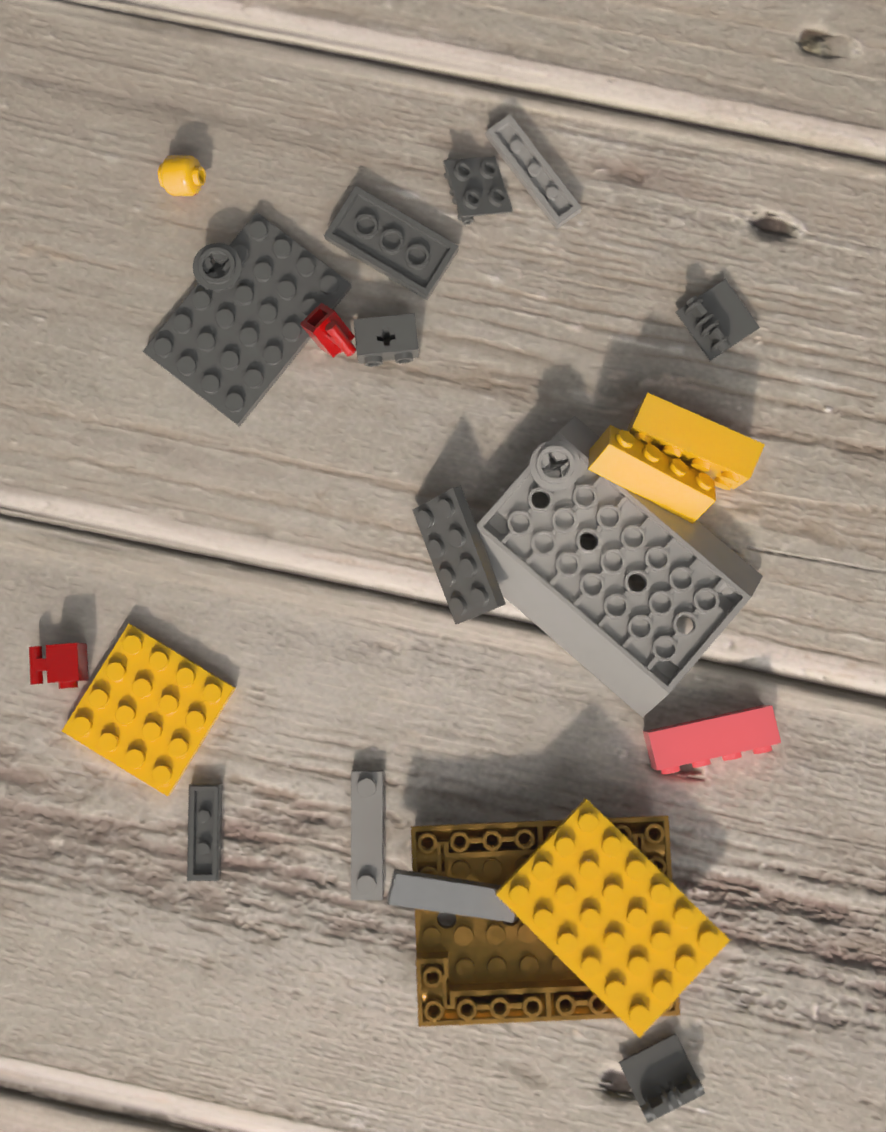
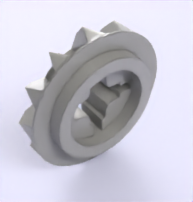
M551 440L539 445L534 450L529 462L531 477L537 482L539 487L550 491L565 490L571 486L578 478L581 468L580 458L576 450L568 443L559 440ZM549 454L556 462L567 461L559 469L560 478L553 470L543 472L550 464Z

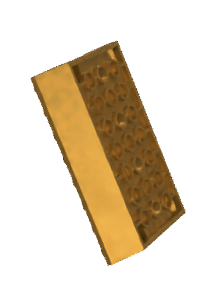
M668 815L607 818L672 882ZM565 819L411 826L412 872L503 885ZM415 909L418 1027L619 1018L519 918L514 923H506L504 921L455 914V922L450 926H443L437 918L440 912ZM679 996L661 1016H680Z

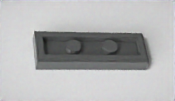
M189 784L187 881H219L221 879L222 784Z

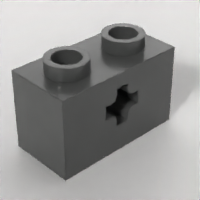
M415 313L353 319L359 364L365 363V366L374 367L382 365L383 361L395 360L396 363L404 364L412 362L413 358H419ZM384 338H390V346H384Z

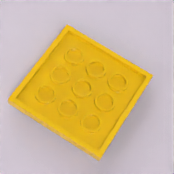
M128 624L65 724L62 732L168 797L175 789L236 687L133 624Z

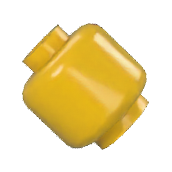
M169 155L159 165L158 179L160 185L172 196H194L199 193L201 187L205 184L206 172L198 159L192 155Z

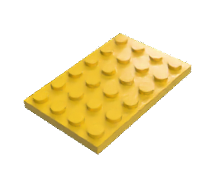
M586 798L495 892L496 896L639 1038L731 941Z

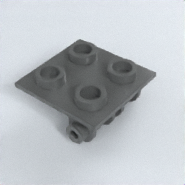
M495 156L443 161L446 171L444 177L448 180L450 195L454 196L452 202L457 204L458 220L462 221L463 225L473 223L474 216L513 212Z
M726 279L700 296H693L686 302L685 306L676 311V314L709 361L760 328Z
M676 1033L619 1061L648 1123L705 1094L704 1088Z

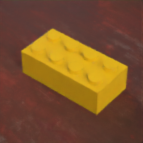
M647 393L637 406L626 430L640 441L656 446L661 452L672 458L682 460L694 470L708 474L715 480V486L725 490L735 489L751 478L765 444L650 393Z

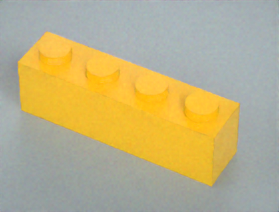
M610 424L589 449L588 470L692 524L716 501L715 480L708 474L694 470L682 460L668 456L656 446L646 444L633 437L626 430H620Z

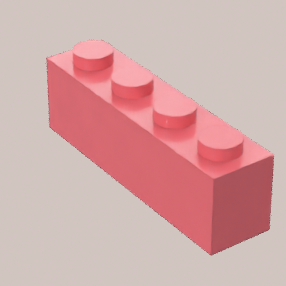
M772 705L755 706L643 731L651 768L657 771L661 770L662 774L680 771V765L692 763L693 768L707 766L711 764L710 759L721 756L723 761L738 759L742 757L741 752L753 750L754 754L772 751V745L781 743Z

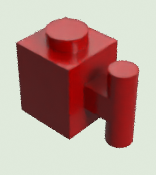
M323 303L300 323L318 347L334 358L342 352L346 356H351L356 352V347L351 342L355 338L353 333L338 314Z
M87 643L46 645V658H42V646L29 647L30 685L43 684V671H47V683H58L59 689L77 688L78 681H89Z

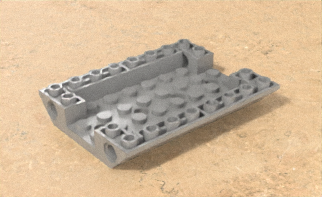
M574 416L551 440L566 442L578 453L581 468L576 481L565 490L550 491L539 487L537 482L531 477L529 465L476 526L503 597L641 717H644L671 693L751 599L763 576L698 520L692 524L588 470L589 449L599 439V436ZM549 454L550 464L543 472L553 470L560 478L559 469L567 461L556 462ZM537 492L545 493L549 498V505L543 509L534 507L531 502L532 495ZM590 533L595 536L597 544L593 550H585L581 547L579 539L582 534ZM632 574H638L644 579L645 585L642 591L634 592L629 588L628 579ZM680 616H687L692 620L693 628L688 634H683L677 629L676 623Z

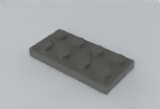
M358 186L354 187L324 234L326 241L426 300L429 299L459 251V246Z
M462 487L451 488L413 509L412 511L455 625L506 605Z

